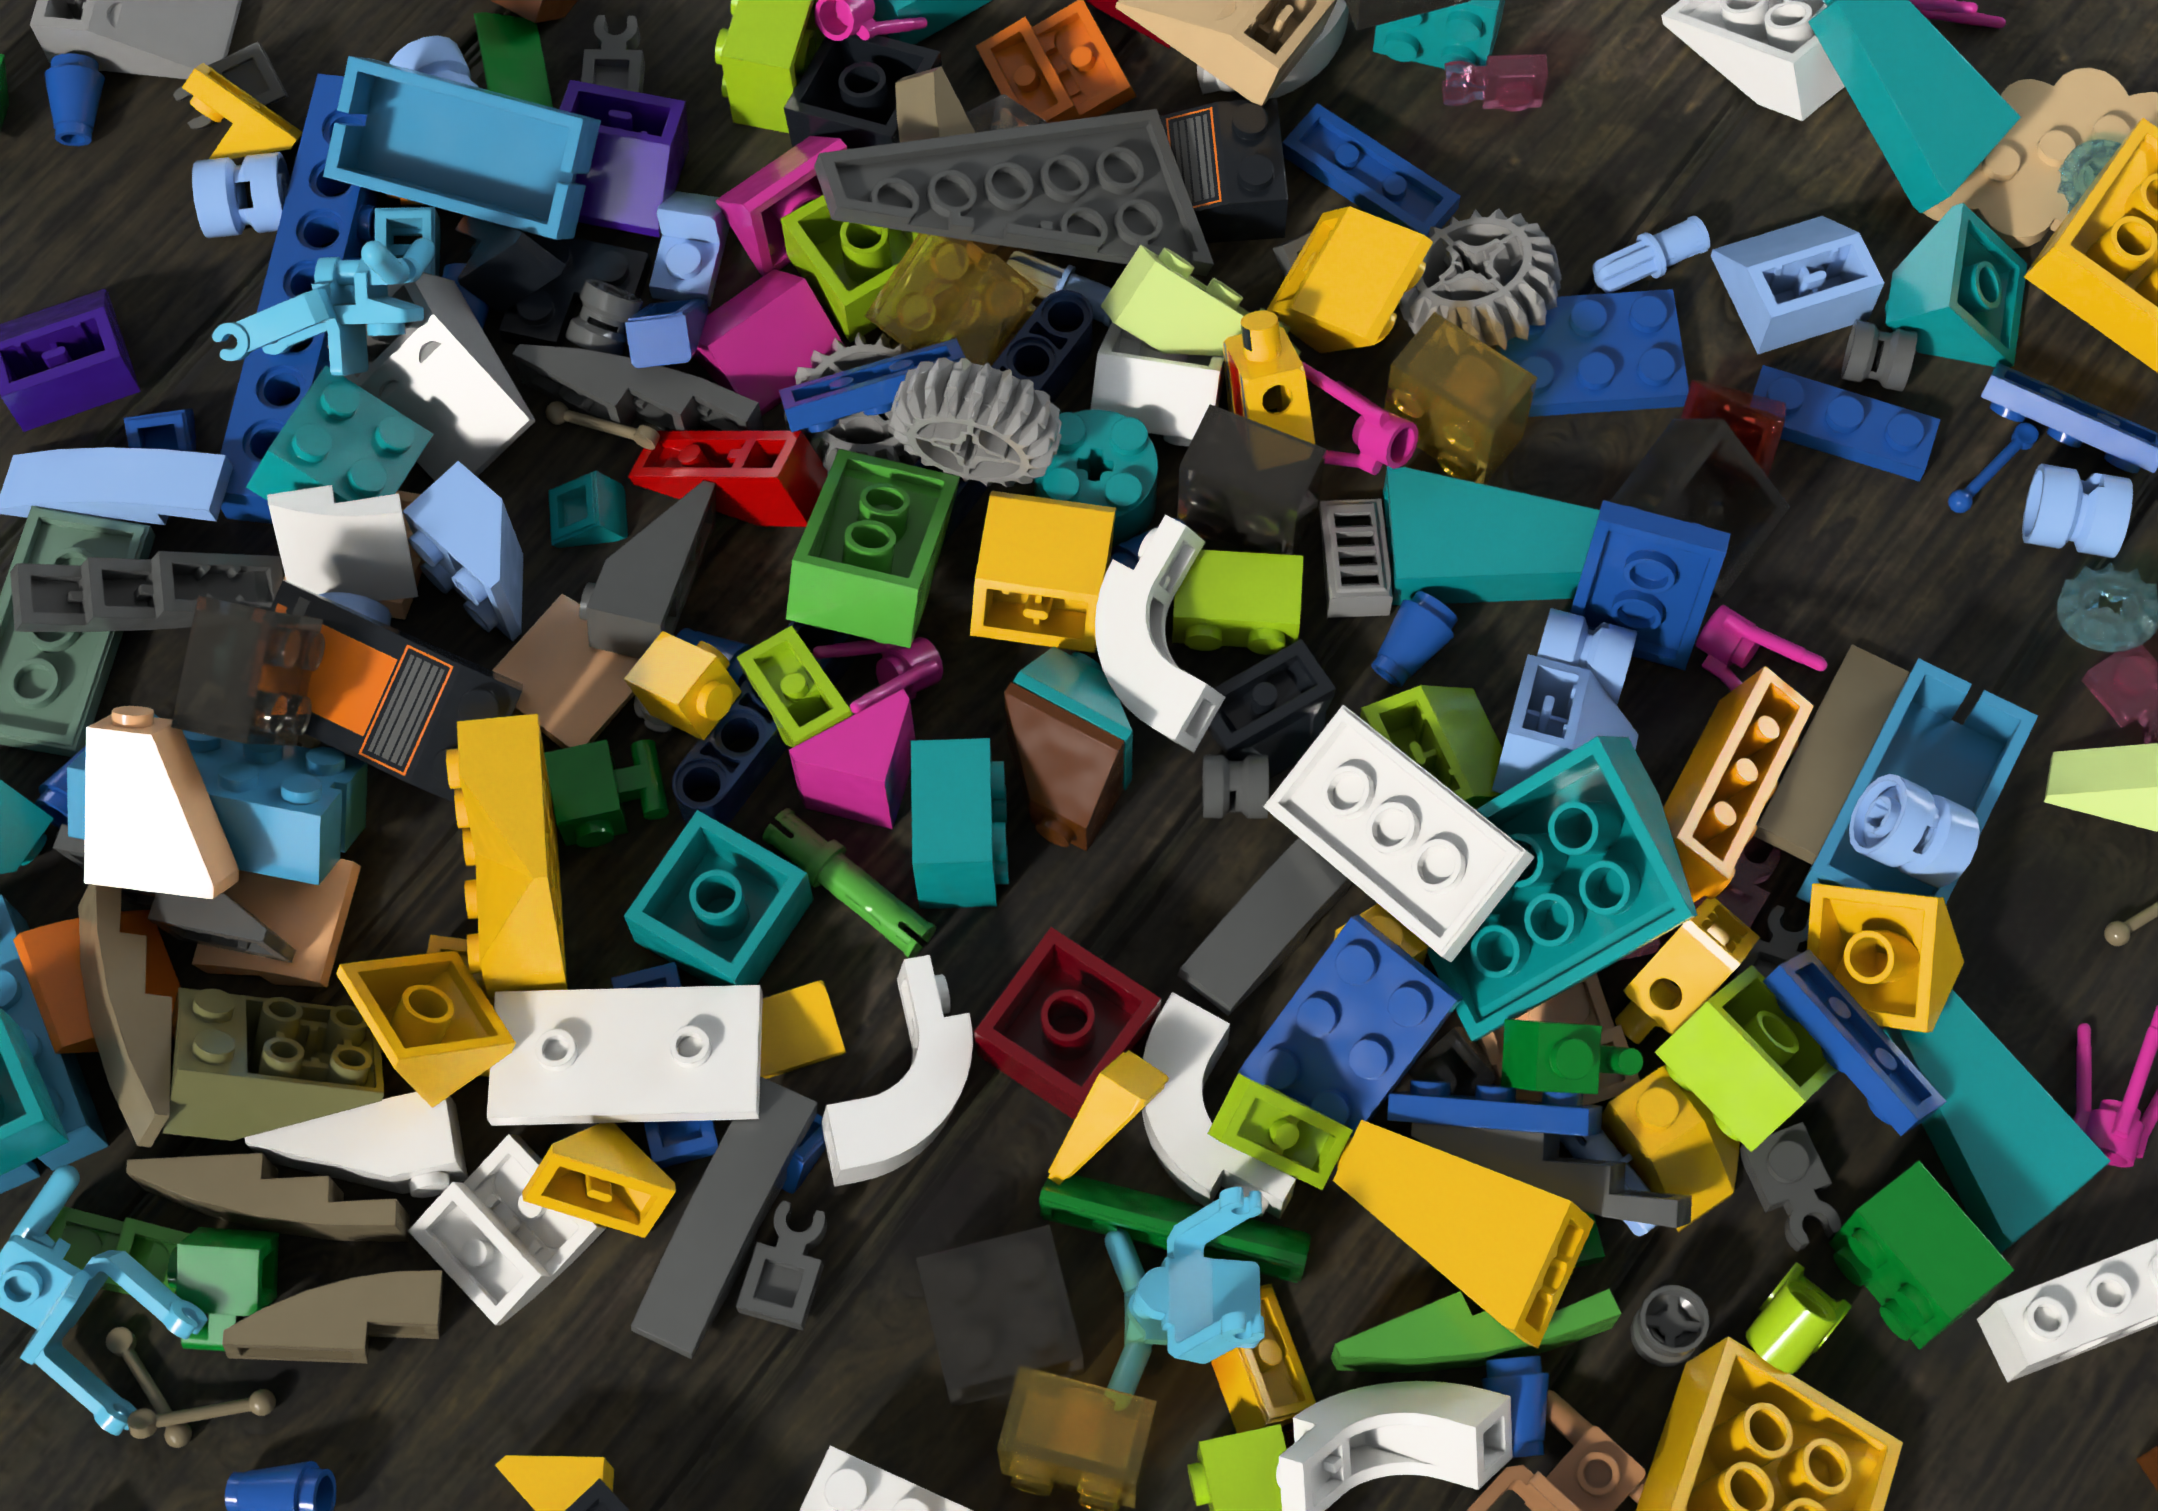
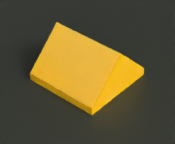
M1812 883L1807 950L1810 949L1878 1026L1924 1033L1933 1032L1964 964L1944 898Z
M457 950L339 965L336 972L338 978L393 1068L432 1108L512 1053L516 1042Z

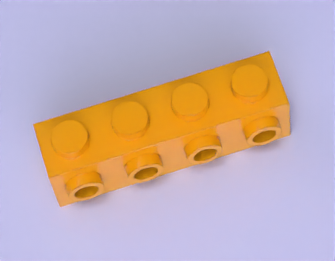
M1766 666L1719 700L1663 807L1693 902H1696L1703 896L1710 900L1714 899L1731 882L1736 871L1734 867L1744 847L1757 830L1756 823L1765 804L1775 793L1779 784L1777 780L1787 760L1798 747V737L1814 707Z

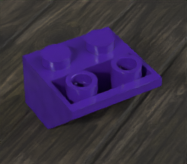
M570 80L559 109L601 120L589 174H576L575 183L586 185L578 222L660 237L661 229L657 217L658 206L675 193L689 151L686 101Z
M106 289L0 324V396L23 432L141 392Z

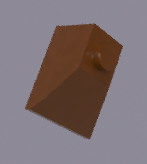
M1010 682L1004 692L1008 744L1031 823L1036 825L1037 832L1048 841L1061 847H1068L1071 843L1087 852L1124 791L1125 741Z

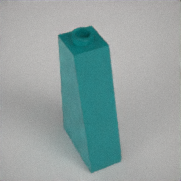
M1822 0L1825 4L1808 22L1912 206L1921 214L1951 197L2021 116L1909 0Z
M1387 466L1382 496L1391 573L1392 605H1401L1405 599L1411 600L1417 591L1425 592L1443 604L1574 599L1600 510L1401 466L1400 468L1393 469Z
M1953 990L1949 994L1933 1032L1924 1033L1889 1027L1883 1028L1885 1034L1947 1101L1930 1118L1922 1122V1125L1969 1218L2000 1254L2089 1182L2110 1162L2107 1156Z

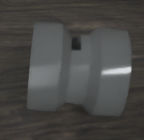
M587 279L580 294V299L583 303L580 315L571 319L565 337L572 343L587 350L623 356L628 344L625 334V322L640 311L643 301L636 295L598 280Z
M1856 319L1847 342L1841 379L1858 383L1866 378L1878 380L1883 388L1902 392L1911 371L1917 344V332L1900 328L1892 333L1879 331L1875 323ZM1878 340H1879V341H1880V344H1879V347H1878V351H1877V355H1876V359H1875V363H1874V369H1871V368H1872V365H1873V362H1874V358H1875V354H1876V350H1877V346H1878Z
M1203 755V818L1222 819L1228 812H1242L1248 819L1268 818V810L1263 807L1269 800L1268 755H1248L1243 761H1229L1224 755Z
M1668 1285L1651 1292L1634 1315L1630 1327L1631 1342L1637 1353L1648 1363L1659 1367H1675L1685 1362L1706 1337L1709 1327L1708 1310L1702 1299L1688 1288L1679 1285ZM1656 1328H1657V1329L1659 1330V1332L1664 1336V1338H1662V1337L1658 1334Z

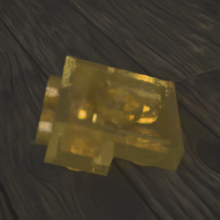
M919 233L865 314V317L898 343H903L910 351L957 338L965 358L971 363L984 365L988 362L992 366L1000 356L998 352L1010 334L1016 335L1036 310V307L1031 302L1039 289L1000 257L984 252L972 241Z

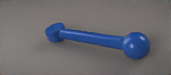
M2020 423L2017 425L2011 435V442L1964 489H1957L1948 497L1950 509L1956 513L1968 511L1972 507V498L2020 449L2027 450L2034 446L2039 435L2036 427L2030 423Z

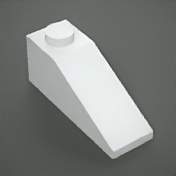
M417 1092L245 1137V1143L254 1153H263L273 1164L330 1176L395 1193H410L411 1196L417 1198L440 1195L453 1181L459 1182L468 1179L457 1108L451 1096L432 1108Z

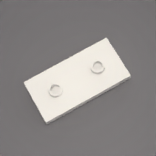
M1342 705L1263 806L1449 962L1455 959L1535 858L1344 705Z
M734 985L495 992L494 1010L516 1044L512 1053L490 1067L487 1120L491 1126L759 1119L763 1008L761 986Z

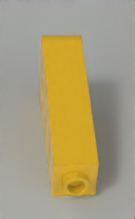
M1361 1120L1354 1136L1348 1139L1338 1159V1170L1333 1181L1502 1326L1526 1344L1539 1348L1595 1221L1568 1199Z

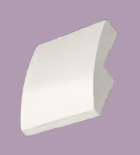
M332 485L267 495L286 581L318 595L329 592H343L366 596L376 601L418 597L399 493L335 503Z
M508 1134L464 1183L453 1181L408 1230L495 1325H502L533 1300L607 1228L597 1223L523 1201L522 1191L542 1159L519 1135Z

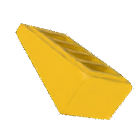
M1129 1050L1126 1053L1120 1054L1099 1073L1048 1171L1050 1173L1048 1178L1058 1185L1065 1179H1070L1164 1089L1165 1084L1169 1081L1168 1076Z

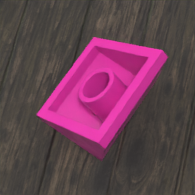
M809 136L715 200L762 276L773 269L780 270L791 262L787 257L781 218L823 195L814 165L819 153L847 150V145L840 138Z
M773 269L707 315L697 350L693 357L719 386L758 402L761 416H763L782 402L779 390L796 385L795 374L797 373V367L812 368L810 358L813 350L829 356L832 354L831 344L834 338L842 344L843 342L806 279Z
M904 689L789 749L799 796L806 809L893 829L911 770V741H916L910 699Z

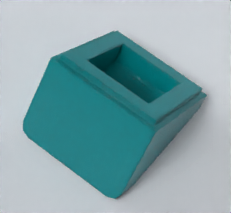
M593 471L548 490L551 542L553 546L563 548L616 542L627 538L625 489L621 483L598 471Z

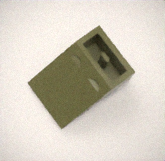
M178 987L172 1014L170 1116L163 1126L164 1134L233 1141L382 1101L384 1083L381 1046L357 1007L349 1005L333 1007L295 1002L284 997L261 998L229 994L219 989L197 990Z

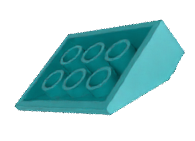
M1596 736L1476 809L1535 858L1452 962L1441 957L1429 946L1427 954L1440 980L1463 997L1455 1010L1472 1042L1478 1041L1504 1026L1505 1019H1516L1697 916L1660 796L1628 737Z

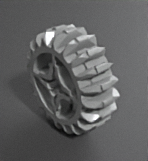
M1499 208L1489 217H1482L1475 209L1470 219L1458 221L1451 216L1450 225L1443 229L1430 226L1429 239L1433 243L1423 259L1426 263L1425 271L1418 283L1411 290L1405 292L1399 302L1403 319L1407 320L1409 327L1417 335L1419 342L1428 341L1435 352L1449 347L1457 358L1468 348H1473L1482 357L1489 346L1498 344L1506 351L1507 342L1513 337L1528 340L1529 325H1546L1547 310L1557 307L1556 298L1558 296L1557 291L1561 289V272L1555 247L1550 243L1549 237H1546L1545 233L1541 231L1538 223L1528 224L1521 213L1507 219Z
M858 332L854 340V346L846 348L840 341L834 338L831 344V355L827 356L813 350L810 358L812 368L797 367V373L795 374L796 385L912 351V347L905 340L896 348L891 349L890 340L884 332L875 345L866 344V339L860 332ZM892 411L879 415H865L863 412L839 418V423L836 426L817 433H807L801 429L822 461L823 466L828 471L827 474H829L839 449L912 466L920 458V456L907 453L904 450V444L893 437L895 429L890 425L893 415ZM785 413L784 417L786 428L790 430L789 423Z
M943 357L938 358L936 363L923 361L919 363L917 368L909 369L904 381H901L891 408L893 415L890 425L895 429L893 437L904 444V450L907 453L920 456L921 463L925 466H935L941 469L943 473L960 476L964 482L969 479L980 481L986 487L991 486L993 482L1000 483L1005 487H1013L1015 482L1029 484L1032 483L1034 478L1044 476L1047 467L1052 463L1054 455L1057 454L1061 440V434H1059L1062 425L1059 419L1060 409L1053 403H1050V395L1044 391L1034 390V383L1031 380H1020L1012 376L1010 369L1000 371L992 368L988 362L984 365L973 364L967 358H961L959 362H953Z

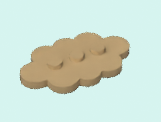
M2094 68L2074 69L2062 75L2054 86L2034 79L2018 80L2010 84L2003 91L2001 97L2021 118L1951 197L1923 212V214L1933 220L1940 221L1952 206L1964 203L2011 248L2029 247L2041 241L2049 229L2054 232L2057 230L2142 118H2145L2158 128V93L2146 92L2128 96L2118 79L2105 71Z

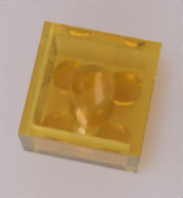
M1434 312L1391 364L1384 410L1416 424L1419 431L1417 447L1437 459L1440 466L1449 475L1457 479H1468L1471 482L1485 485L1524 435L1538 377Z
M1019 1366L997 1447L1001 1473L1012 1476L1010 1484L1012 1487L1031 1494L1051 1496L1053 1487L1080 1494L1078 1503L1096 1511H1119L1120 1505L1135 1508L1155 1432L1157 1401Z

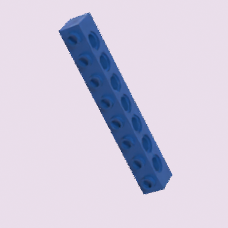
M317 74L257 313L312 291L311 284H315V267L319 258L340 257L342 260H360L362 257V247L368 241L375 240V208H377L376 205L380 192L323 177L334 122L365 126L367 115L348 114L337 111L344 76ZM345 192V193H343L342 195L334 196V195H336L337 193ZM334 242L333 244L327 247L320 248L322 245L326 243ZM327 332L298 343L283 354L270 355L264 353L262 348L252 351L244 359L220 455H226L233 466L221 506L226 519L273 524L268 501L246 488L267 450L325 365L330 367ZM309 345L303 351L293 352L296 348L300 346ZM297 397L296 400L292 403L285 406H279V404L282 401L288 398Z

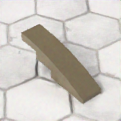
M1853 644L1851 645L1753 836L1813 865L1900 693L1909 671Z
M89 884L78 905L80 967L90 1025L109 1086L137 1146L151 1147L170 1116L172 997L145 993L147 936L120 932L122 888Z
M263 1153L127 1160L126 1173L145 1191L207 1216L268 1232L334 1241L409 1242L410 1215L397 1199L344 1201L343 1191L330 1176L278 1178V1169Z

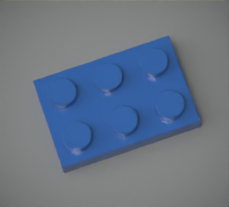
M1673 289L1560 296L1556 298L1557 307L1547 310L1546 325H1529L1528 340L1513 337L1508 340L1506 351L1498 344L1495 345L1505 418L1686 407L1690 396Z
M1603 500L1570 613L1585 617L1588 629L1595 630L1603 622L1637 631V636L1632 652L1633 657L1685 670L1726 556L1731 533Z
M1360 915L1352 916L1237 1073L1262 1085H1268L1353 1130L1349 1137L1350 1139L1354 1136L1361 1120L1366 1122L1372 1120L1389 1097V1093L1393 1092L1463 997Z

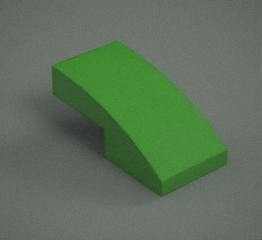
M65 1206L51 1224L48 1236L55 1243L61 1238L71 1244L63 1259L81 1270L84 1269L93 1256L108 1250L126 1251L173 1293H175L176 1289L169 1287L167 1279L169 1258L177 1244L190 1235V1233L127 1217L123 1222ZM110 1277L100 1288L130 1295Z

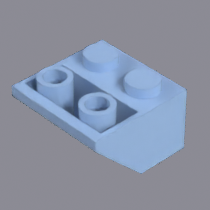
M1824 216L1712 249L1710 255L1757 354L1851 326L1856 319L1862 321L1869 320L1884 285V281L1860 233Z
M457 461L403 510L413 533L408 538V542L425 561L420 568L435 587L445 594L454 589L466 600L463 606L479 626L488 632L496 627L513 642L522 633L523 552L502 498L462 463Z
M1528 654L1492 791L1503 794L1596 736L1628 737L1634 749H1636L1638 733L1591 670Z

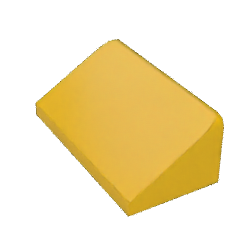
M824 981L812 982L763 998L761 1077L768 1079L846 1053Z
M1272 1284L1260 1286L1261 1316L1264 1317L1265 1337L1255 1348L1236 1347L1211 1361L1237 1433L1281 1424L1282 1427L1293 1423L1294 1416L1316 1403Z

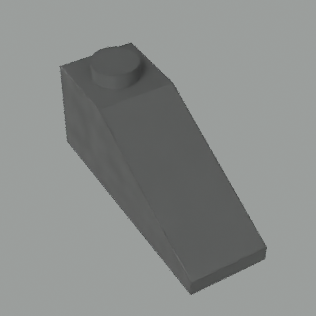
M703 480L607 558L596 583L588 582L581 597L579 617L580 619L587 620L589 647L641 658L662 631L671 635L674 634L716 525L715 483Z

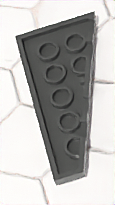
M1157 109L819 153L814 165L832 220L1122 264L1130 262L1140 245L1158 256L1165 247L1195 267L1191 274L1207 276L1214 265Z

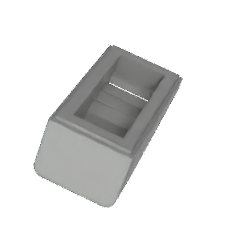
M1382 500L1320 501L1319 511L1327 618L1390 615L1393 596ZM1369 517V525L1335 526L1334 518ZM1337 538H1371V544L1337 545ZM1372 557V563L1339 564V558ZM1374 576V583L1342 584L1341 578Z

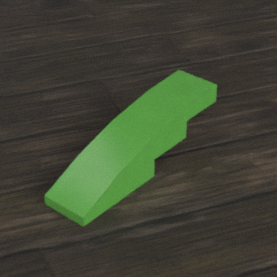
M1610 1289L1604 1290L1555 1311L1539 1348L1526 1344L1486 1311L1472 1316L1462 1292L1459 1291L1335 1343L1331 1360L1336 1371L1414 1373L1478 1367L1486 1365L1485 1361L1516 1358L1543 1353L1613 1328L1622 1313Z

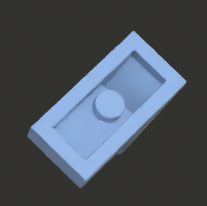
M676 191L658 206L657 217L662 237L649 284L653 299L676 301L703 297V300H707V304L710 307L730 224L715 201L719 197Z

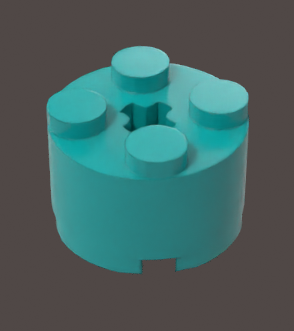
M1092 409L1059 414L1062 425L1059 432L1061 440L1057 454L1054 455L1052 463L1047 467L1045 475L1034 478V496L1115 507L1116 514L1112 547L1129 540L1139 531L1142 533L1150 525L1156 510L1158 471L1156 450L1148 436L1144 423L1136 418L1126 417L1108 410Z

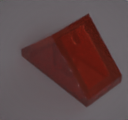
M1692 380L1675 438L1757 481H1767L1785 424L1786 403L1700 380Z

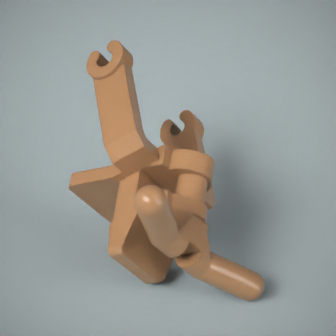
M1548 1390L1546 1421L1572 1443L1574 1447L1547 1477L1543 1476L1539 1471L1533 1474L1524 1465L1506 1467L1467 1511H1488L1507 1490L1516 1492L1525 1501L1524 1504L1532 1511H1615L1627 1496L1631 1497L1638 1504L1648 1475L1645 1473V1469L1599 1427L1593 1426L1556 1392Z

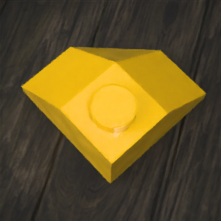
M1665 1065L1608 1102L1602 1114L1601 1129L1623 1157L1630 1153L1633 1159L1629 1164L1651 1192L1692 1195L1691 1223L1733 1195L1741 1141H1735L1723 1133L1714 1120L1713 1112L1693 1092L1687 1091L1676 1084L1669 1076ZM1691 1223L1678 1227L1676 1229L1678 1232H1680Z

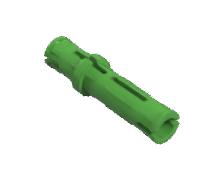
M790 808L782 810L775 819L794 835L793 838H788L771 823L768 825L762 837L764 842L771 844L785 857L807 872L809 882L813 887L820 885L825 887L833 896L846 904L883 934L886 939L903 951L907 958L917 956L923 950V947L904 932L905 928H910L927 943L931 940L936 931V926L926 921L868 875L861 867L845 856L846 848L837 840L826 841L814 829L797 817Z

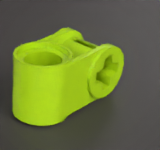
M1798 1262L1793 1265L1759 1308L1761 1313L1746 1331V1339L1749 1345L1761 1358L1773 1367L1790 1374L1796 1373L1809 1356L1822 1346L1852 1307L1845 1299L1836 1302L1804 1276L1805 1268Z

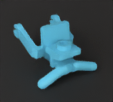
M427 238L415 240L403 258H396L379 241L367 242L362 247V257L360 260H342L340 257L319 258L315 267V284H311L312 291L298 295L237 322L219 325L212 334L215 342L226 341L231 334L237 339V346L234 349H222L220 357L226 361L241 360L259 348H262L266 354H283L289 351L292 346L327 332L331 375L344 376L367 372L369 368L367 336L406 334L405 323L424 320V308L422 306L388 296L387 285L416 282L435 256L436 249L433 242Z
M62 1165L52 1173L12 1232L7 1243L0 1250V1308L36 1329L22 1352L20 1359L30 1365L35 1363L92 1412L95 1421L101 1428L110 1434L119 1436L123 1429L129 1430L128 1417L137 1409L130 1402L121 1398L62 1346L63 1338L70 1328L75 1326L108 1277L163 1322L170 1332L182 1339H188L192 1333L197 1335L208 1319L200 1308L191 1302L179 1298L126 1251L108 1250L93 1256L82 1270L63 1259L71 1244L61 1238L55 1243L46 1232L80 1182V1174L75 1167Z
M1230 1187L1222 1190L1219 1194V1199L1174 1225L1167 1238V1257L1164 1258L1161 1267L1153 1268L1146 1274L1130 1234L1122 1228H1118L1117 1231H1109L1106 1234L1105 1247L1124 1292L1125 1311L1124 1348L1104 1394V1402L1110 1410L1121 1412L1129 1407L1152 1352L1153 1344L1167 1345L1168 1353L1176 1359L1207 1364L1236 1347L1255 1348L1265 1337L1264 1317L1261 1316L1259 1265L1253 1261L1204 1257L1203 1253L1204 1247L1208 1242L1245 1220L1261 1214L1262 1193L1260 1191H1251L1249 1196L1244 1197L1242 1187Z

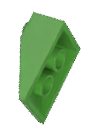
M839 449L792 559L786 620L811 625L818 629H829L872 639L883 644L911 648L926 606L959 487L960 476Z

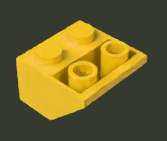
M1351 206L1324 212L1271 301L1267 311L1275 313L1278 316V321L1284 322L1291 327L1289 331L1319 353L1375 345L1381 342L1393 328L1397 318L1394 310L1403 294L1411 290L1422 277L1426 268V263L1423 259L1433 241L1424 234Z
M991 491L975 575L970 636L1095 653L1097 647L1095 639L1096 605L1102 582L1110 566L1116 508Z

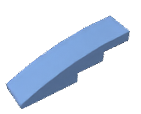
M103 447L56 449L17 454L12 457L0 493V514L28 518L31 506H38L113 520L119 519L166 525L168 516L217 522L233 466L226 455L168 449Z

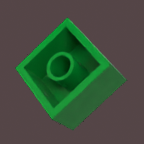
M1920 1161L1916 1162L1860 1206L1828 1243L1836 1252L1833 1257L1843 1275L1856 1286L1864 1285L1881 1304L1879 1312L1889 1329L1902 1340L1907 1341L1910 1339L1919 1350L1978 1304L2014 1271L2012 1266Z

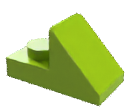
M792 625L736 657L742 672L771 713L779 734L786 745L793 748L853 716L851 709Z
M1238 1073L1207 1134L1240 1152L1323 1190L1353 1130L1268 1085H1262Z

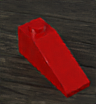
M802 430L795 432L657 431L661 438L655 449L643 448L628 475L634 485L679 500L703 480L712 482L716 485V512L758 526L806 527L828 476V471L823 466L822 461Z

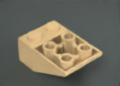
M1118 0L1115 8L1252 103L1263 107L1323 32L1337 0Z

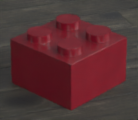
M1050 927L974 1031L977 1056L1075 1120L1099 1073L1123 1052L1126 1053L1129 1050L1137 1055L1145 1045L1161 1011V998Z

